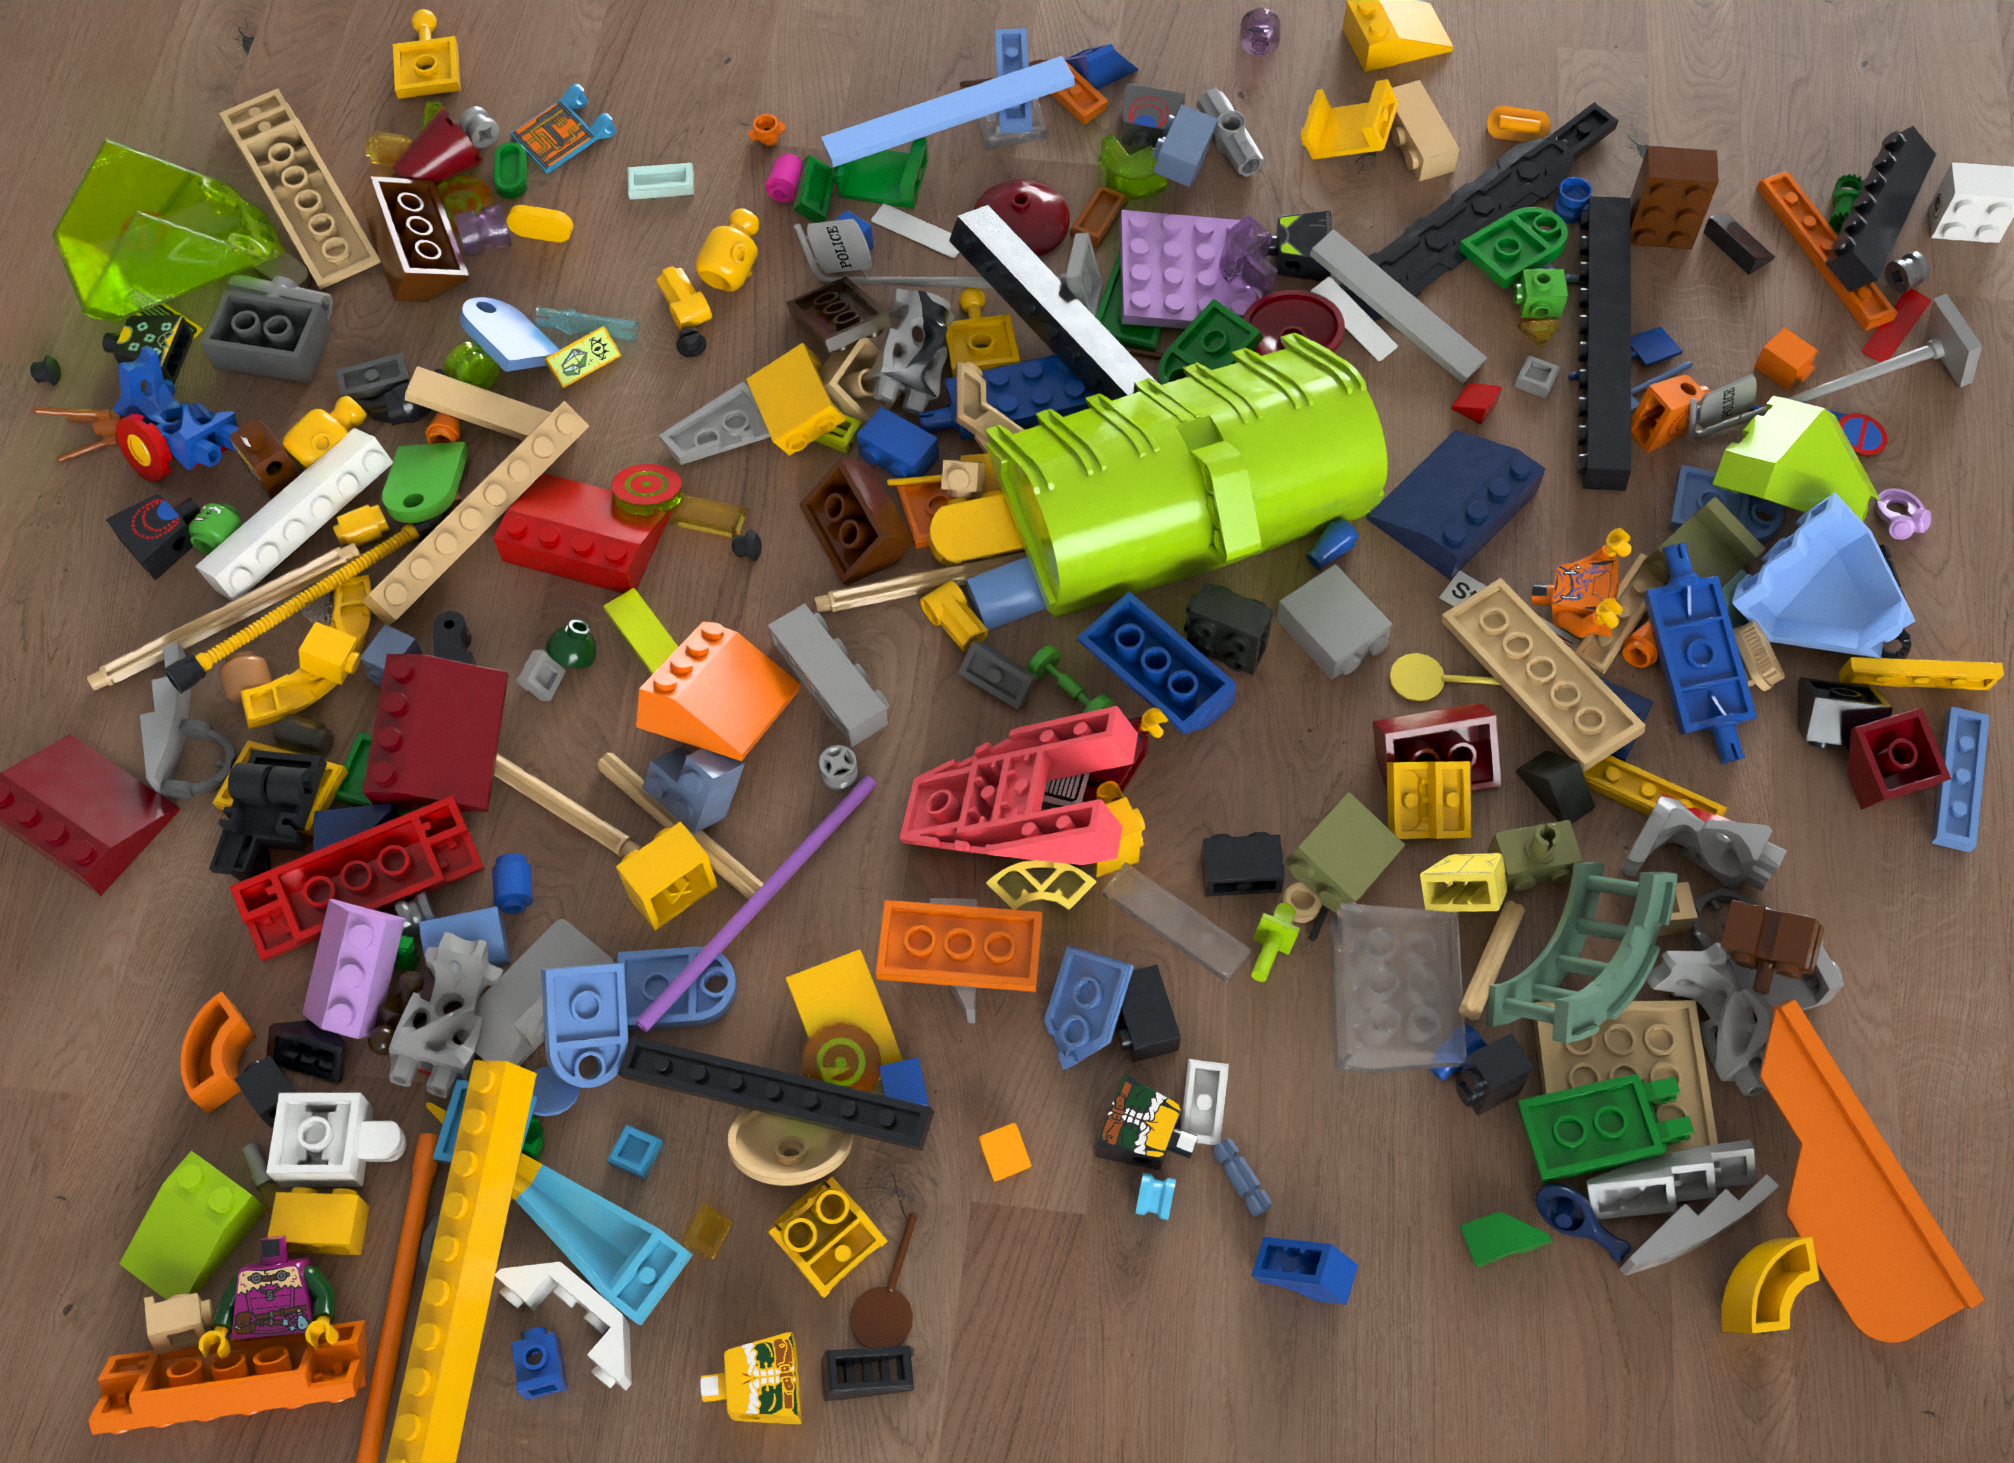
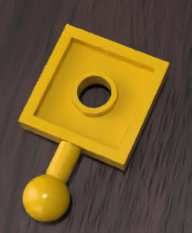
M426 9L416 11L412 16L411 22L414 30L419 35V41L393 44L394 85L397 98L403 99L461 91L459 53L456 37L431 39V33L434 32L437 26L435 15ZM433 65L427 70H422L423 66Z
M966 288L959 296L960 307L964 312L968 313L969 319L953 321L947 326L948 330L945 340L953 377H956L957 361L964 365L966 362H970L981 371L1020 363L1010 314L982 317L981 310L984 308L986 300L984 293L978 288ZM979 344H986L988 347L977 348L975 346Z

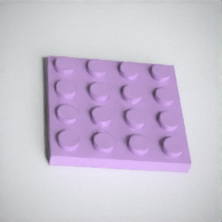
M1130 210L1121 211L1122 324L1186 329L1213 299L1243 319L1247 309L1256 301L1252 221Z

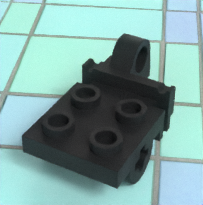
M252 750L247 763L239 762L232 767L228 778V790L234 801L231 807H224L223 813L230 820L220 819L218 823L223 828L209 867L213 873L229 874L242 882L270 870L271 859L268 848L292 851L304 850L306 842L295 830L304 831L327 765L322 756Z

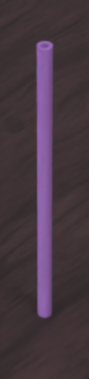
M866 775L640 1015L635 1022L642 1030L647 1032L877 786L870 776Z

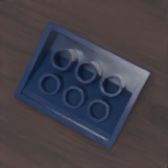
M1454 430L1367 515V520L1451 580L1535 496L1546 468L1517 448Z

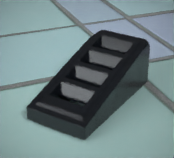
M910 1346L826 1350L821 1358L824 1401L854 1399L913 1391L914 1389ZM890 1359H896L898 1380H890ZM878 1361L880 1381L873 1382L872 1362ZM861 1363L862 1382L856 1383L854 1364ZM836 1366H844L845 1383L838 1384Z

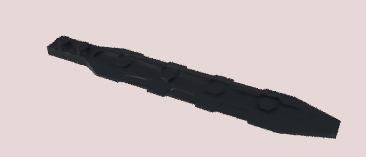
M1594 102L1550 136L1517 144L1497 159L1493 167L1473 182L1465 183L1452 193L1450 199L1425 218L1420 217L1404 229V234L1380 252L1372 253L1368 258L1417 298L1421 295V290L1447 270L1452 271L1468 259L1459 251L1460 241L1517 209L1531 207L1539 200H1545L1557 191L1561 182L1568 178L1572 162L1613 132L1619 120ZM1341 282L1339 286L1373 321L1384 318Z

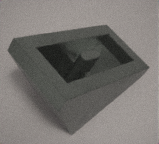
M1546 750L1516 770L1519 777L1558 822L1570 820L1572 824L1595 808L1584 774L1577 760Z

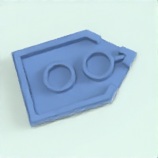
M1067 944L1043 1020L1048 1033L1053 1036L1059 1052L1057 1056L1063 1070L1071 1068L1111 1042L1134 965Z

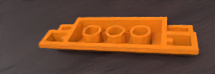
M361 1320L331 1325L338 1332V1341L331 1345L326 1340V1332H324L318 1339V1349H315L306 1340L305 1333L238 1340L227 1339L231 1348L229 1355L224 1359H220L217 1354L221 1343L213 1344L206 1358L201 1353L199 1345L157 1356L154 1350L110 1356L97 1380L101 1396L88 1419L92 1435L109 1432L111 1434H121L131 1429L150 1426L164 1428L174 1423L192 1420L206 1422L220 1416L234 1414L253 1415L262 1410L283 1407L286 1409H296L305 1404L324 1401L338 1403L348 1398L356 1397L358 1388L367 1387L366 1322Z

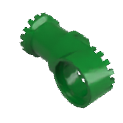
M1848 173L1847 176L1845 174L1842 177L1840 176L1832 193L1835 210L1834 214L1829 218V225L1834 231L1838 230L1837 233L1839 234L1842 230L1843 222L1848 218L1852 209L1853 201L1858 197L1863 187L1862 182L1864 179L1861 180L1862 177L1860 175L1856 177L1857 174L1851 176V173ZM1843 187H1851V188H1854V189H1844V190L1841 191V188H1843Z

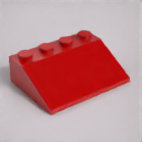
M542 473L507 509L493 539L504 562L624 594L632 588L637 590L673 509L672 506L660 503L648 505L629 503L617 497L613 491Z

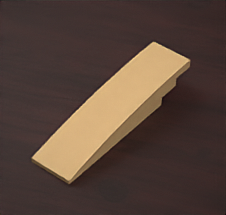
M278 88L219 113L238 150L320 290L381 263L298 117L296 118Z

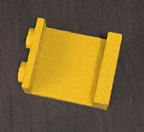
M1385 79L1375 82L1368 103L1331 108L1323 89L1316 90L1313 102L1309 106L1308 117L1300 133L1302 145L1307 148L1312 160L1384 150L1399 104L1389 80Z
M801 343L746 379L772 441L789 456L803 450L807 444L823 434L833 431L836 426L847 420L845 415L831 402L818 373L823 368L819 358L804 343Z

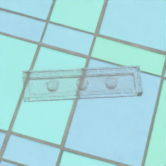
M1126 862L1102 890V895L1227 984L1251 954L1250 948Z

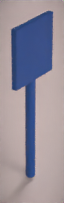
M1661 326L1631 337V359L1638 357L1646 367L1680 355L1683 352ZM1579 371L1569 374L1568 379H1577Z

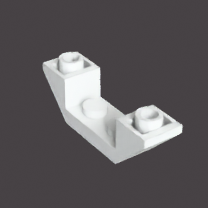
M562 1262L502 1268L495 1274V1277L504 1286L499 1293L517 1309L524 1303L534 1312L552 1290L569 1307L572 1308L576 1303L581 1305L588 1311L583 1318L601 1334L609 1329L587 1354L596 1365L591 1372L609 1388L615 1382L625 1391L631 1386L630 1326L621 1312Z

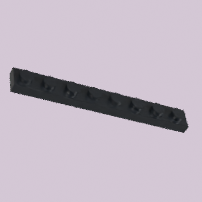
M634 1036L630 1039L618 1072L623 1079L920 1151L923 1150L934 1114L933 1109L929 1106Z

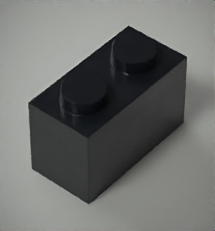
M1254 832L1248 836L1240 837L1216 834L1210 838H1203L1201 864L1205 897L1281 893L1285 880V871L1282 864L1283 854L1280 834L1270 835L1267 832Z
M1155 964L1133 970L1118 1016L1122 1027L1117 1028V1034L1122 1050L1130 1051L1133 1063L1179 1051L1181 1035L1158 965Z
M1512 1033L1468 1055L1456 1080V1090L1461 1101L1467 1107L1471 1106L1478 1116L1519 1095L1534 1067Z

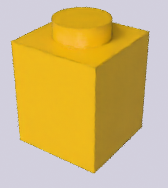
M316 621L298 650L301 670L340 685L343 684L348 673L354 674L361 661V654L358 653L357 637Z

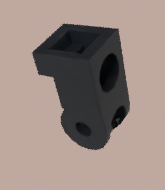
M447 611L440 614L433 625L434 657L477 665L472 652H467L472 636L464 617L455 611Z

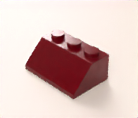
M1483 703L1373 721L1376 758L1386 793L1387 762L1470 761L1471 792L1502 787L1496 715Z

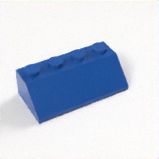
M1130 591L1077 637V641L1149 705L1153 708H1159L1168 721L1182 734L1209 727L1235 702L1236 683Z

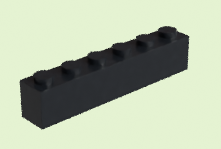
M1914 126L1902 132L1894 131L1882 141V148L1878 156L1873 160V166L1867 178L1862 182L1863 187L1858 197L1852 203V209L1848 218L1842 224V230L1837 240L1831 246L1832 251L1825 264L1849 292L1879 279L1936 156V153Z

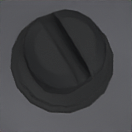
M688 327L679 333L680 338L677 340L676 346L681 355L696 357L704 352L707 345L706 339L698 333L696 328Z
M46 355L43 361L33 362L30 366L31 376L37 383L48 381L52 385H57L61 379L60 366L57 360L50 355Z
M750 529L745 536H735L732 540L733 553L739 558L748 556L752 561H756L762 551L759 535Z

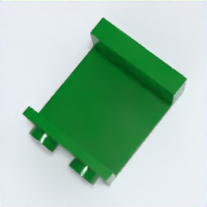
M922 137L913 140L909 153L883 150L834 167L832 180L833 183L837 184L839 198L914 209L929 161L927 138Z

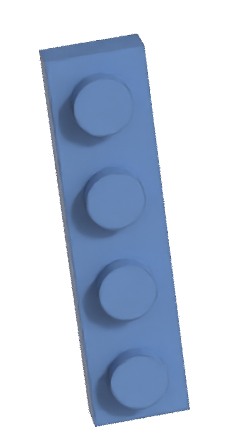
M1027 28L995 30L997 77L1029 67ZM1031 101L999 111L1000 134L1032 132Z
M1953 706L1946 713L1941 755L1951 780L1938 785L1932 844L1969 853L1976 847L1990 715Z

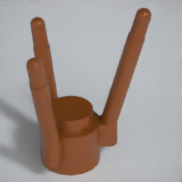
M33 408L35 414L66 416L68 421L92 422L96 436H103L101 440L57 456V462H63L105 446L118 445L116 425L124 416L116 414L114 410Z

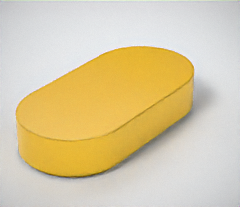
M527 205L513 206L506 219L508 228L518 236L558 243L567 241L574 227L570 217L561 211Z

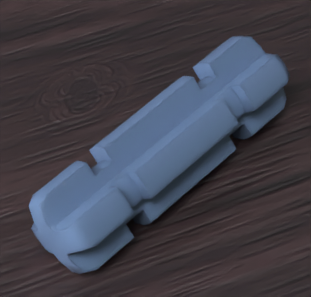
M1230 1138L1223 1140L1214 1147V1156L1220 1165H1225L1224 1172L1240 1197L1246 1198L1245 1205L1253 1216L1265 1213L1271 1208V1199L1265 1190L1259 1189L1260 1182L1244 1157L1238 1156L1240 1151L1234 1141Z

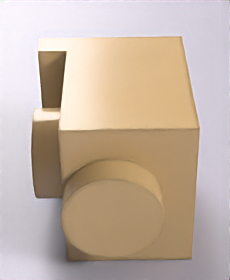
M943 460L941 489H948L947 495H951V497L982 498L986 463Z
M198 1293L190 1295L177 1294L166 1301L157 1303L153 1296L144 1298L147 1337L156 1356L199 1345L200 1338L208 1332V1326L212 1324L214 1318L212 1302L210 1299L201 1301Z

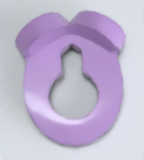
M1892 488L1886 489L1878 495L1881 501H1876V512L1882 520L1889 524L1888 530L1893 538L1904 540L1913 535L1914 532L1925 533L1931 524V512L1926 510L1922 502L1912 493ZM1891 503L1903 504L1908 508L1906 513L1908 516L1890 511L1886 506Z

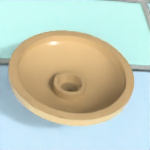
M745 1109L735 1119L728 1133L729 1154L736 1167L755 1180L777 1186L802 1185L826 1176L842 1164L848 1156L852 1145V1134L751 1109Z

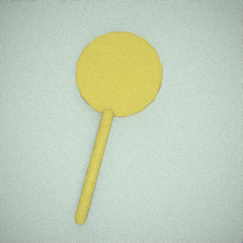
M1420 653L1406 654L1398 658L1391 668L1389 677L1392 688L1399 696L1416 703L1428 702L1436 698L1443 690L1444 682L1501 685L1494 677L1444 675L1443 668L1435 659Z

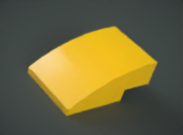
M861 949L786 977L789 991L807 1039L825 1025L837 1022L855 1024L867 1031L877 1044L881 1060L880 1066L903 1061ZM838 1037L830 1039L821 1046L816 1056V1062L824 1082L848 1086L857 1081L864 1071V1052L858 1043L849 1038ZM836 1044L849 1045L855 1050L859 1059L858 1069L855 1074L849 1079L842 1081L833 1080L830 1077L851 1068L844 1067L846 1059L843 1056L835 1059L836 1067L822 1066V1059L826 1050ZM880 1071L874 1082L881 1080Z

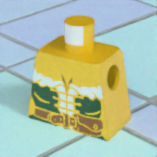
M792 1332L782 1333L728 1349L724 1352L725 1373L701 1376L703 1402L727 1400V1411L730 1418L734 1421L802 1424L797 1346Z

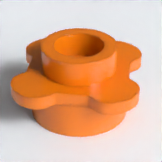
M761 114L754 119V129L749 130L748 136L752 141L759 140L766 146H774L778 142V136L785 132V124L778 122V119L772 114Z

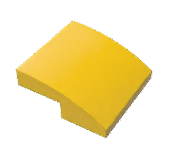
M1470 761L1387 762L1388 829L1399 839L1471 838Z

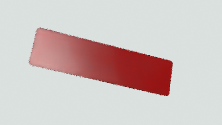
M1913 289L1904 292L1894 306V309L1898 312L1895 319L1880 325L1861 352L1878 362L1890 359L1932 300Z

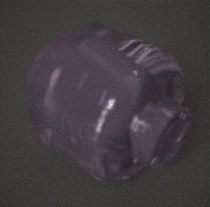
M1256 8L1247 12L1240 24L1241 47L1247 53L1257 56L1273 53L1281 41L1280 18L1275 12L1266 8Z

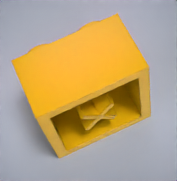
M681 821L673 827L661 830L652 842L640 850L636 849L629 852L622 859L621 863L616 866L628 898L654 931L718 887L708 854Z

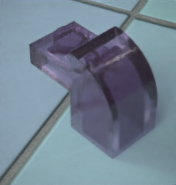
M1250 215L1229 230L1219 259V269L1228 284L1238 277L1247 288L1253 290L1261 298L1271 292L1278 270L1265 259L1273 236Z

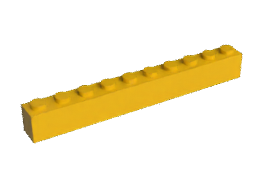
M473 1061L386 1463H456L537 1075L535 1072L508 1061Z

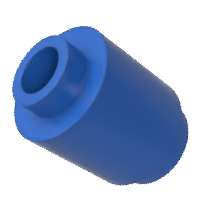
M515 853L501 855L496 859V865L492 868L494 905L502 909L504 913H521L533 903L531 865L527 863V858L524 855Z

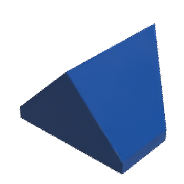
M1112 43L1087 48L1064 59L1096 90L1139 70L1114 50Z

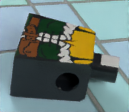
M1124 1074L1096 1143V1157L1158 1170L1161 1169L1168 1151L1190 1159L1196 1146L1198 1135L1177 1128L1182 1109L1179 1104Z

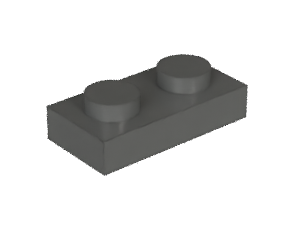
M403 353L335 370L340 396H349L354 401L382 395L392 391V388L407 382L410 383Z
M979 640L971 643L958 671V674L1017 710L1024 708L1038 678V675Z

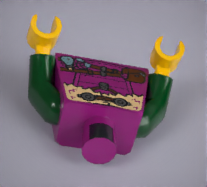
M285 1235L260 1239L261 1262L246 1265L239 1269L237 1275L232 1277L217 1306L211 1324L212 1331L205 1333L200 1338L199 1349L206 1358L210 1347L215 1343H221L217 1354L220 1359H224L230 1353L231 1347L226 1336L231 1333L232 1340L305 1333L306 1340L315 1349H318V1339L322 1333L326 1332V1340L333 1345L339 1338L338 1332L330 1325L334 1321L335 1316L334 1288L320 1269L312 1265L310 1258L288 1259Z

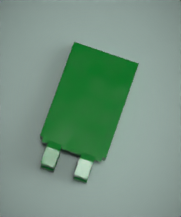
M1636 1073L1518 1100L1516 1107L1541 1184L1661 1157L1665 1151H1668L1667 1145L1690 1140V1135L1694 1133L1689 1116L1658 1122L1653 1107L1677 1100L1676 1095L1680 1094V1090L1675 1077L1651 1081L1645 1084L1644 1079L1640 1080L1639 1074Z

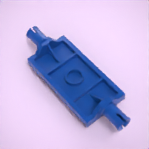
M1057 355L982 371L984 374L982 378L986 381V403L1020 427L1039 423L1036 413L1052 409L1062 417L1089 409L1085 398L1093 396L1083 382L1074 375ZM956 377L945 379V388L950 403L947 404L946 408L923 413L919 412L920 428L929 433L952 427L953 430H959L962 440L974 438V434L956 422Z
M1679 543L1678 547L1676 544L1667 546L1662 549V552L1666 559L1671 580L1668 581V585L1648 589L1642 594L1680 735L1708 730V732H1713L1720 764L1744 759L1745 755L1742 752L1736 726L1739 723L1756 719L1757 715L1719 577L1700 578L1698 574L1693 573L1686 543Z

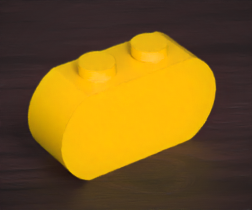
M1002 490L986 492L981 495L982 498L970 501L964 497L947 501L946 506H942L935 513L931 522L928 540L930 550L939 563L949 567L1025 551Z

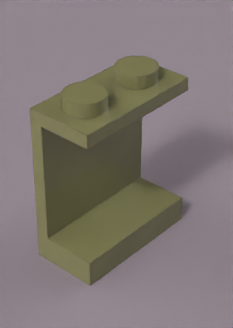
M1715 496L1643 561L1649 566L1651 573L1657 579L1664 581L1668 585V581L1671 578L1662 549L1676 544L1678 547L1679 543H1686L1693 573L1698 574L1700 578L1718 576L1722 588L1766 548Z
M1350 792L1343 796L1326 813L1325 818L1304 841L1282 861V864L1290 870L1293 877L1306 885L1319 898L1320 902L1326 908L1331 909L1338 917L1357 902L1405 846L1393 832Z

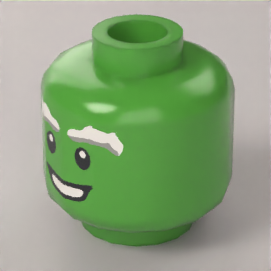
M209 503L204 505L188 527L193 546L200 552L209 555L243 525L239 518V511L227 503Z

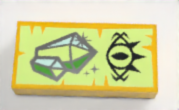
M602 326L546 357L544 360L560 388L563 389L622 355L605 326Z

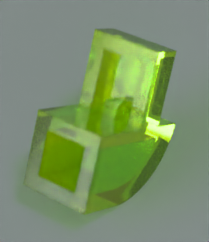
M1113 134L1101 140L1099 162L1102 169L1106 172V187L1128 195V200L1146 199L1167 190L1168 178L1153 173L1157 159L1152 157L1154 151L1152 146L1128 155Z

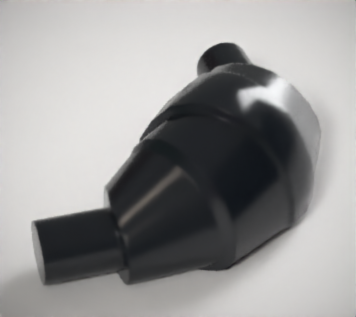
M437 368L434 370L436 373L448 376L442 369ZM408 382L392 388V391L384 393L375 401L361 398L358 402V405L366 414L371 415L373 420L390 423L391 425L416 422L433 410L405 400V393L409 386Z

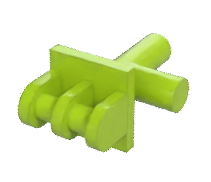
M1280 903L1273 916L1263 913L1252 939L1263 944L1251 974L1252 978L1258 982H1265L1267 980L1278 951L1289 955L1300 931L1299 927L1292 925L1296 911L1289 903Z

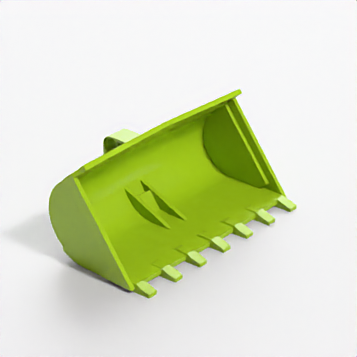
M1292 333L1280 337L1286 349L1261 356L1248 348H1243L1232 352L1235 364L1210 370L1199 363L1183 367L1186 378L1163 385L1150 378L1134 382L1138 390L1137 393L1113 401L1101 393L1085 398L1089 409L1062 417L1052 409L1036 413L1040 425L1012 434L1002 425L985 429L990 441L985 443L1047 611L1051 613L1053 618L1122 598L1129 591L1132 594H1136L1219 569L1322 532L1330 521L1335 522L1338 518L1350 522L1367 516L1370 510L1377 506L1385 495L1383 487L1387 479L1388 462L1384 434L1376 408L1367 391L1366 382L1356 368L1315 341H1311L1297 333Z

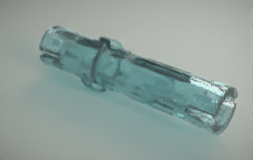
M538 306L535 314L549 317V319L535 317V326L537 328L564 330L565 334L574 335L575 332L590 334L605 326L611 338L629 340L631 342H636L638 334L625 331V329L639 331L638 320L578 313L574 308H567L564 311Z

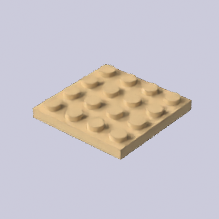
M1696 1000L1632 1001L1615 1020L1607 1018L1599 1025L1600 1031L1580 1041L1570 1043L1553 1041V1024L1534 1020L1543 1095L1636 1073L1639 1074L1640 1080L1644 1079L1645 1084L1651 1081L1675 1077L1680 1094L1676 1095L1677 1100L1674 1102L1653 1106L1658 1122L1689 1116L1694 1133L1690 1135V1140L1667 1145L1668 1151H1665L1664 1154L1718 1144ZM1535 1002L1536 1004L1555 1007V1003Z

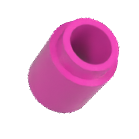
M785 153L774 161L765 184L767 194L778 202H791L795 199L803 165L799 157Z

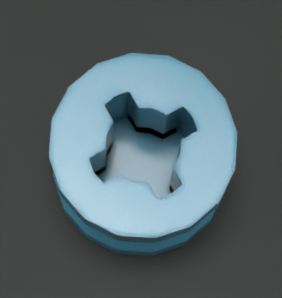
M1143 1173L1135 1214L1155 1213L1160 1219L1168 1221L1176 1179L1167 1178L1161 1181L1155 1179L1152 1174Z

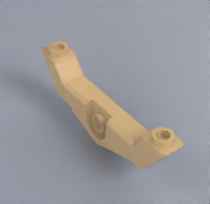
M957 361L956 422L975 435L974 439L984 453L987 454L988 451L985 443L990 441L985 429L1002 425L1012 434L1024 431V429L986 403V381L982 378L983 372L970 362H966L964 365Z

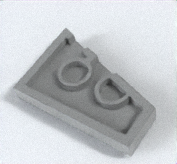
M744 382L736 385L659 435L661 444L680 465L771 437L753 394Z

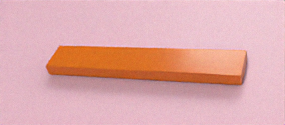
M1788 170L1760 180L1756 189L1862 328L1867 331L1893 321L1898 312L1874 282L1849 292L1825 263L1832 251L1831 246L1837 240L1838 235Z

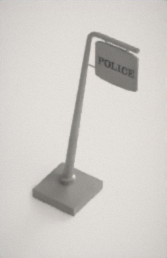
M854 219L810 223L807 226L808 236L804 235L800 224L794 226L812 273L818 280L825 283H831L843 277H828L821 274L816 263H819L825 273L862 270L865 277H848L855 284L994 289L983 277H867L864 270L871 269L872 259L865 237ZM1089 233L1075 234L1067 273L1057 278L1097 318L1103 283ZM806 239H809L812 250L817 260H814Z
M1946 293L1933 299L1925 337L1928 340L1925 346L1785 399L1802 403L1929 358L1934 360L1940 358L1958 387L1961 388L1973 383L1982 345ZM1750 374L1704 394L1699 405H1697L1696 398L1690 399L1689 435L1693 438H1701L1750 421L1756 415L1764 416L1768 412L1767 406L1742 415L1743 412L1752 408L1755 401L1757 383L1754 375ZM1697 409H1699V412H1698V419H1699V421H1696ZM1740 414L1739 416H1737V417H1735V418H1732V419H1730V420H1727V419H1729V418H1731V417H1734V416ZM1700 424L1703 430L1696 431V425Z

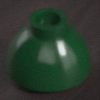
M571 620L568 625L556 629L546 642L548 655L564 667L581 669L589 667L595 662L597 654L596 642L590 633V626L584 621Z

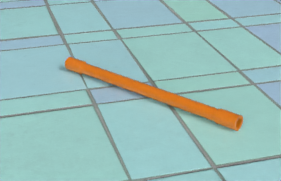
M421 1133L417 1139L412 1164V1180L355 1463H378L432 1182L438 1167V1162L432 1159L439 1139V1135Z

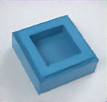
M626 1124L607 1162L613 1167L646 1180L664 1143L661 1139Z

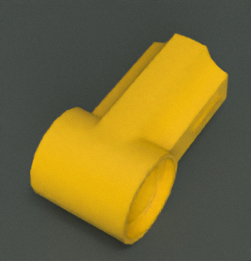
M671 266L662 270L661 275L656 279L657 285L669 304L671 315L678 329L682 331L685 328L695 327L711 320L712 313L707 300L701 291H695L683 269Z
M947 581L920 599L921 608L929 621L935 626L941 625L963 652L968 651L973 641L979 640L983 642L988 637V629L968 607L965 595L954 581Z

